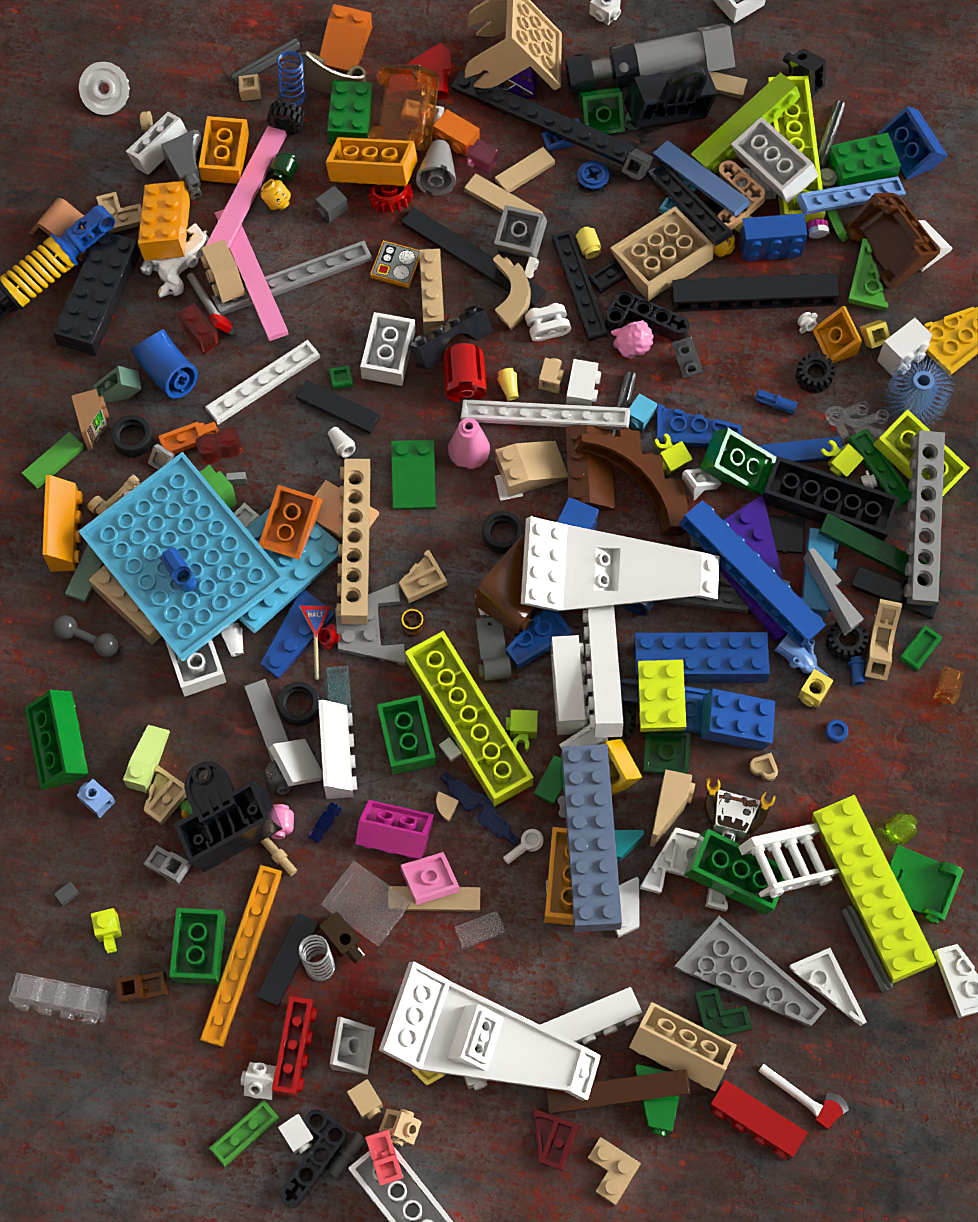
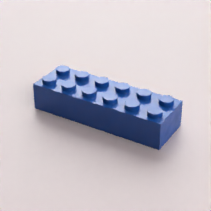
M767 632L635 633L633 643L634 674L636 680H638V661L683 660L684 683H767L770 674Z

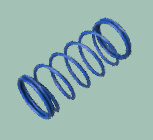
M285 51L277 59L280 100H283L282 96L294 98L303 93L301 99L294 102L297 104V107L305 100L303 59L295 51ZM292 55L298 58L301 64L292 60H286L279 64V61L283 56ZM286 62H293L299 65V67L282 68L281 65ZM282 71L285 73H295L297 71L299 72L298 74H281ZM283 77H284V78H294V77H298V78H299L298 81L287 80V81H285V82H283L281 79H282ZM300 90V93L296 96H286L283 94L284 91Z

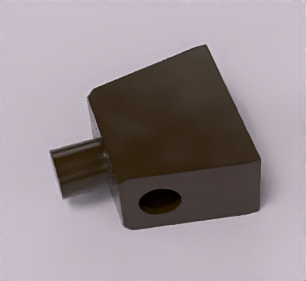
M338 911L319 925L317 931L341 958L346 954L356 964L365 956L357 946L360 938ZM345 937L348 939L349 944L343 945L339 939Z

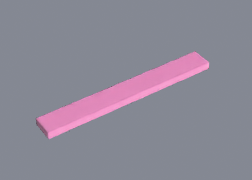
M267 126L206 246L225 239L228 248L230 247L269 171L271 162L279 152L287 136L286 131Z
M224 209L215 212L217 222L219 221ZM241 224L229 249L269 341L289 335L288 330Z

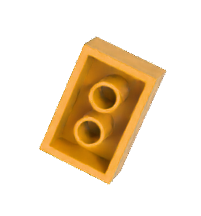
M207 116L198 167L201 181L238 184L243 175L249 138L247 119Z

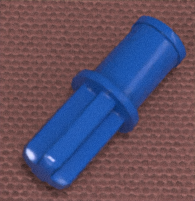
M758 390L755 397L757 402L771 406L773 410L779 409L792 415L798 402L780 397L781 394L777 396L763 390Z

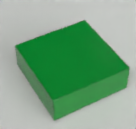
M349 365L329 369L333 390L353 387Z

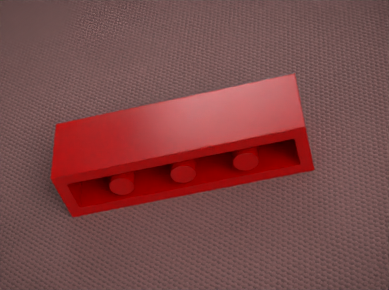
M727 1080L724 1081L708 1107L712 1109L711 1113L720 1120H729L733 1123L732 1127L743 1134L746 1131L753 1136L752 1140L763 1147L767 1145L774 1149L773 1153L783 1160H786V1158L791 1160L808 1133Z

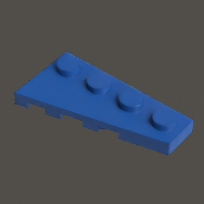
M657 405V439L661 444H665L664 434L670 436L672 445L682 441L685 446L708 447L714 431L729 428L742 436V425L718 419L711 420L704 418L703 415H691L683 413V410L675 408V410L665 408L664 405Z
M305 589L296 597L261 662V666L277 679L283 675L314 640L313 632L299 606H325ZM329 610L321 629L326 627L335 617V613L332 610Z

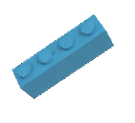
M810 528L807 536L806 553L811 548H814L835 572L837 559L833 558L834 552L838 551L839 544L818 534L820 529ZM804 563L801 598L806 601L807 606L814 613L819 614L821 618L825 619L828 611H832L809 568Z

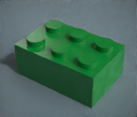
M333 80L327 128L329 145H334L337 137L369 139L373 105L372 83Z
M889 133L831 145L827 158L831 170L836 173L838 187L897 177L901 167Z
M421 695L377 704L392 775L436 766L435 753Z
M176 908L169 975L173 983L219 985L226 920L223 910Z

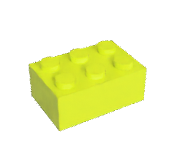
M683 660L638 661L640 732L685 730L686 709Z

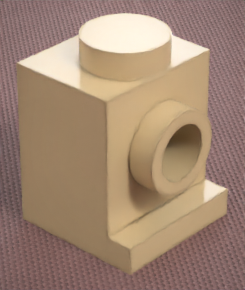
M545 358L539 377L538 389L559 394L560 382H562L564 370H561V360Z

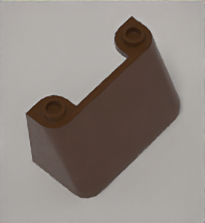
M874 193L844 226L851 240L862 242L863 238L867 239L872 253L885 269L881 273V281L889 289L898 287L940 254V249L904 200L895 193Z
M525 532L481 581L475 600L476 607L516 635L521 629L525 630L531 622L529 617L531 611L535 608L521 604Z

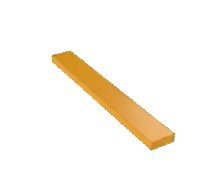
M263 865L259 867L200 1038L202 1042L224 1047L283 874L280 870Z

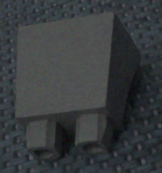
M192 130L161 145L166 167L175 182L185 181L190 199L194 200L202 196L198 172L202 139L198 130Z

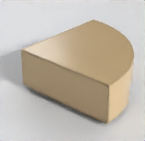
M438 791L436 798L437 809L442 818L447 822H450L459 804V800Z

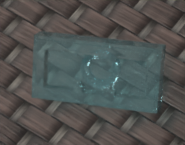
M326 667L328 701L347 705V710H352L349 667Z

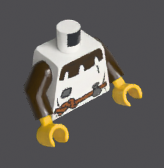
M710 778L706 781L709 791L706 793L704 808L709 822L714 825V831L722 833V836L735 842L736 837L744 839L746 834H753L764 824L769 812V806H772L775 802V796L771 802H767L764 799L767 792L763 793L761 797L762 804H760V800L719 790V779L715 787L709 786Z

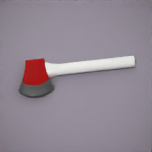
M765 1064L758 1071L806 1106L816 1117L815 1122L826 1130L849 1110L846 1101L837 1094L826 1093L823 1105H821Z

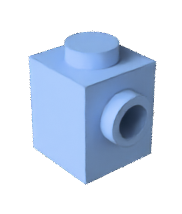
M94 779L89 783H84L77 794L79 800L99 818L115 803L113 796Z

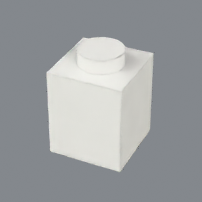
M299 1114L278 1127L294 1154L299 1152L302 1155L313 1147L312 1143L315 1140Z

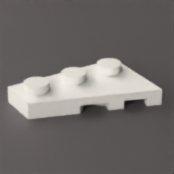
M958 944L935 950L936 960L958 1018L978 1013V974L974 970V965Z

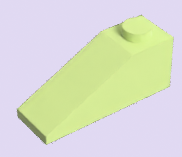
M151 725L147 726L129 761L123 778L127 788L149 793L150 785L155 776V767L161 759L170 733L169 730Z

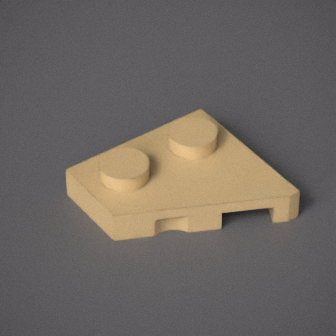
M430 550L424 553V558L418 564L415 563L410 569L409 574L405 575L399 582V586L408 603L448 585Z
M157 765L154 771L156 775L153 784L150 785L149 798L146 800L144 812L163 825L187 796L184 783Z

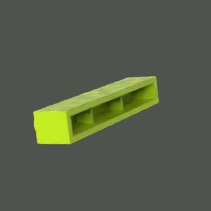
M780 72L691 153L692 158L713 174L718 173L722 162L730 161L737 156L731 143L761 117L771 124L790 105L796 103L800 97L797 86Z

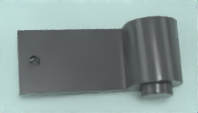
M492 617L475 619L481 664H478L479 677H483L484 681L511 678V665L506 653L503 625Z

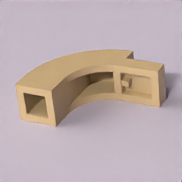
M498 254L493 258V262L511 282V291L508 298L495 309V312L501 321L512 330L521 322L528 311L531 289L522 266L519 263L514 266L507 257L503 259Z
M883 599L879 601L868 644L865 665L866 677L887 681L892 663L893 641L902 603Z

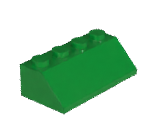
M49 690L25 707L40 790L75 783L88 774L72 691Z

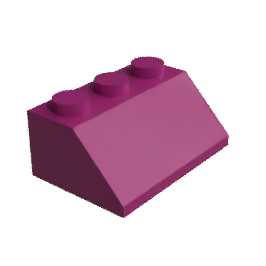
M368 800L359 820L355 844L367 849L383 850L389 854L405 855L411 859H422L434 814Z

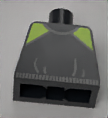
M800 49L796 54L791 52L785 54L783 62L789 65V76H808L811 97L825 87V59L806 49Z

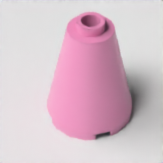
M466 418L459 423L450 439L448 454L456 466L474 469L487 461L490 453V444L479 423L472 418Z

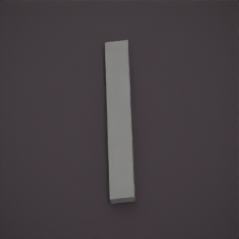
M361 241L268 275L265 279L274 297L372 261V256L365 241ZM245 284L243 285L245 295L222 303L219 295L216 297L215 295L212 296V300L220 315H225L253 304Z

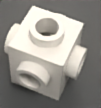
M591 0L589 14L598 21L609 25L621 13V0Z
M250 1062L247 1071H243L241 1076V1085L244 1086L243 1096L272 1100V1085L276 1066Z

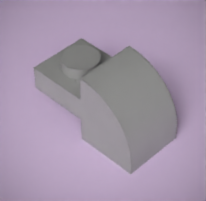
M157 845L144 862L148 869L176 885L180 884L192 866L188 860L173 852H168Z

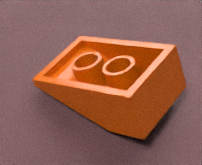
M336 4L333 5L319 56L325 59L326 67L348 72L352 67L359 66L372 30L371 13Z
M278 485L259 545L264 549L300 560L317 521L323 500L319 497Z

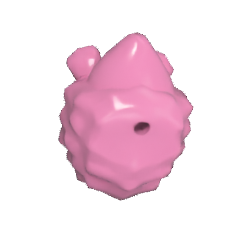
M644 321L632 322L622 328L611 331V334L616 336L613 342L614 348L618 349L623 357L629 359L643 355L650 350L653 344V334Z

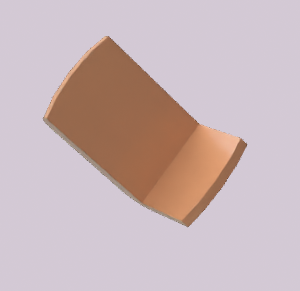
M57 198L29 233L33 235L38 228H41L49 236L53 233L59 237L64 234L66 228L69 229L84 215L64 199ZM91 246L84 253H79L76 258L81 262L86 259Z

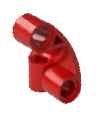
M439 43L400 68L386 81L387 100L400 102L410 91L417 90L431 91V97L435 100L446 99L449 96L448 78L451 73V51L445 45Z

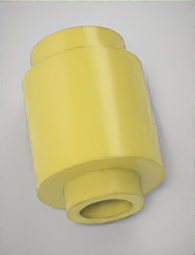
M590 227L581 228L576 235V239L582 254L587 259L597 257L601 253V245L595 229Z

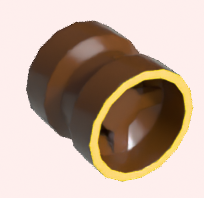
M416 609L405 611L401 619L403 632L409 637L419 636L424 629L423 615Z

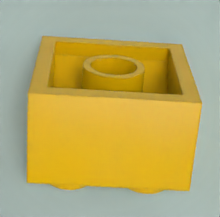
M622 739L609 740L603 743L608 745L612 796L628 789L642 778Z

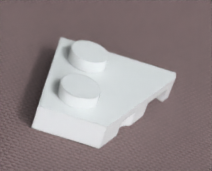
M638 877L619 885L622 925L620 930H615L618 938L639 928Z

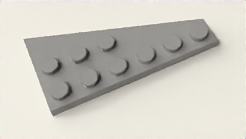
M720 916L674 966V969L808 1027H811L826 1010L820 1002Z

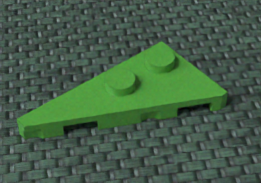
M863 238L848 303L886 312L888 302L885 301L883 295L884 289L879 281L880 276L877 266L871 256L870 244L867 242V239Z

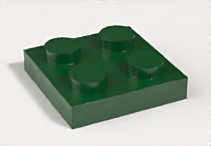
M645 732L643 773L664 775L665 770L688 774L691 732Z

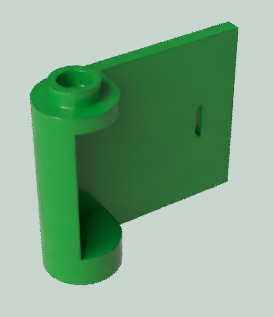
M897 845L889 866L911 910L925 915V919L932 923L944 922L964 870L948 862L940 863Z

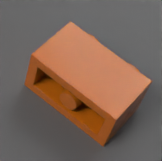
M447 109L433 125V137L436 140L446 141L454 152L467 156L480 140V128Z

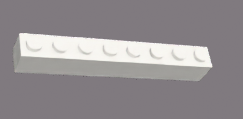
M614 605L586 608V610H583V623H587V627H584V640H588V644H585V657H589L590 660L586 661V674L591 675V679H587V691L592 692V696L588 698L589 710H593V715H590V728H594L595 737H622L623 713Z
M629 987L545 1022L541 1026L576 1043L583 1042V1045L595 1041V1036L604 1033L607 1036L616 1032L618 1026L625 1024L628 1027L639 1022L638 1018L641 1017L642 1011L632 988ZM464 1077L468 1089H482L490 1081Z

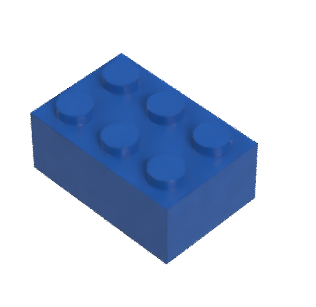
M804 213L743 218L738 238L741 261L748 260L753 262L759 259L775 260L784 257L796 258L802 256L807 238Z
M717 689L710 690L703 696L700 739L764 750L773 743L775 701Z

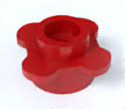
M328 624L327 627L320 629L318 634V641L323 644V648L326 650H330L334 643L340 641V635L336 633L334 624Z

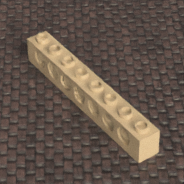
M345 459L344 467H340V479L344 480V486H340V499H344L343 505H339V518H343V524H339V537H343V542L338 544V557H342V563H338V576H342V583H337V596H341V603H337V616H341V624H368L370 459ZM353 481H358V482H360L359 484H355V485H354V484H351V482H353ZM352 500H358V501H359V502L356 503V504L350 503ZM352 519L359 520V522L357 523H351L349 521ZM358 539L359 541L352 543L349 540ZM351 558L358 559L357 562H350L348 560ZM350 578H357V579H358L356 582H349V581H348V579H350ZM352 597L358 599L355 602L348 601V599Z

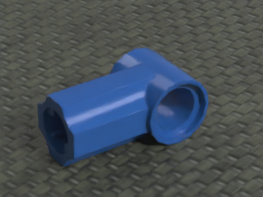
M169 548L164 551L160 560L179 589L183 592L194 590L197 585V579L176 548ZM189 576L186 581L181 582L183 577Z

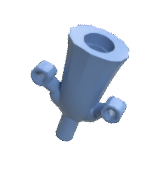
M787 634L774 650L787 659L792 668L799 667L803 673L807 674L812 673L815 669L828 676L827 673L817 666V658L814 654L815 641L813 639L801 648Z

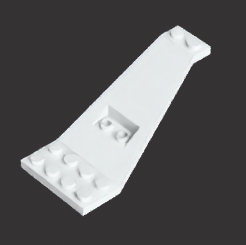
M528 517L526 518L521 604L553 611H567L686 597L716 600L718 599L720 556Z

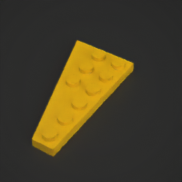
M971 307L945 316L942 320L931 321L924 325L932 334L929 342L930 346L925 353L932 357L949 376L978 354V307Z

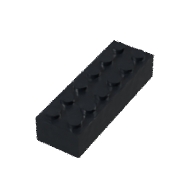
M107 232L91 245L53 331L57 345L96 356L139 258L140 250L137 240Z
M780 456L776 458L763 493L766 505L821 524L826 514L829 513L885 541L900 500V497Z

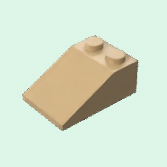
M556 441L516 443L496 449L495 461L509 497L568 479V473Z
M665 770L650 847H655L684 811L686 803H691L695 783H691L692 775Z

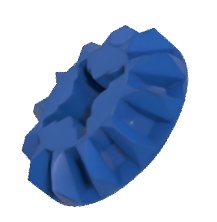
M598 161L585 162L579 167L577 172L579 184H582L584 188H591L592 191L595 188L601 189L604 185H607L609 179L607 167ZM590 173L597 175L596 180L589 178Z

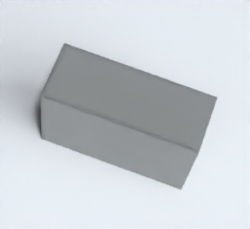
M246 472L226 473V478L232 485L247 484Z

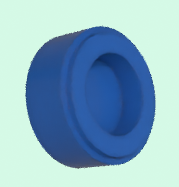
M832 720L825 729V735L833 743L843 742L848 735V727L841 720Z

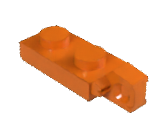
M215 421L206 425L195 422L159 435L158 438L162 447L173 454H177L210 441V438L218 435L219 431Z

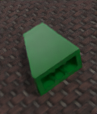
M637 1064L634 1074L635 1076L669 1071ZM679 1096L641 1101L647 1129L652 1130L653 1135L666 1137V1134L671 1135Z

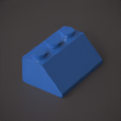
M906 106L877 132L878 135L889 133L901 164L900 169L906 179L933 169L948 156L917 109Z

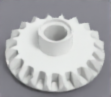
M94 63L85 69L80 78V97L85 106L94 113L101 115L114 114L121 110L129 98V80L120 67L113 63ZM105 83H107L109 86V91L107 94L103 91V85Z

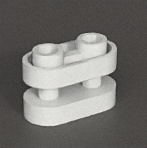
M553 303L547 307L532 308L525 315L527 326L531 327L529 333L533 341L551 339L570 332L571 326L569 320L565 318L567 313L564 305Z

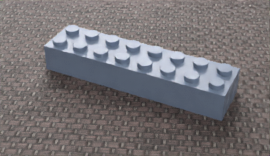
M608 745L562 746L561 765L574 932L620 930L622 916Z

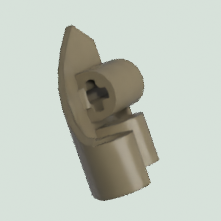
M309 51L299 52L303 59L305 81L310 88L331 93L333 80L367 82L366 71L361 66H354L346 74H342L326 67L325 59Z

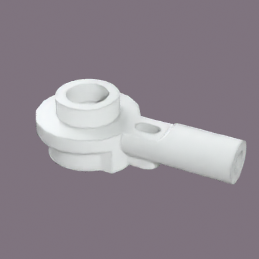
M535 829L525 831L521 837V844L503 857L504 861L510 864L526 850L530 852L539 850L543 845L542 834Z

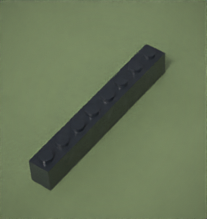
M804 273L791 276L787 274L779 276L761 275L759 277L740 276L738 278L719 277L715 279L702 277L690 280L680 278L672 280L671 286L673 312L836 306L839 297L837 274L829 273L816 275Z

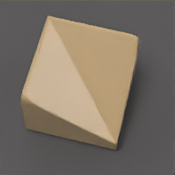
M258 74L238 76L241 100L261 99V83Z

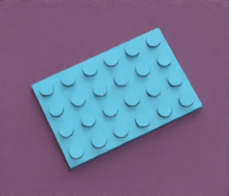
M270 508L246 528L258 543ZM315 523L300 560L264 549L288 580L238 619L253 633H256L340 558L338 557V544L340 543Z

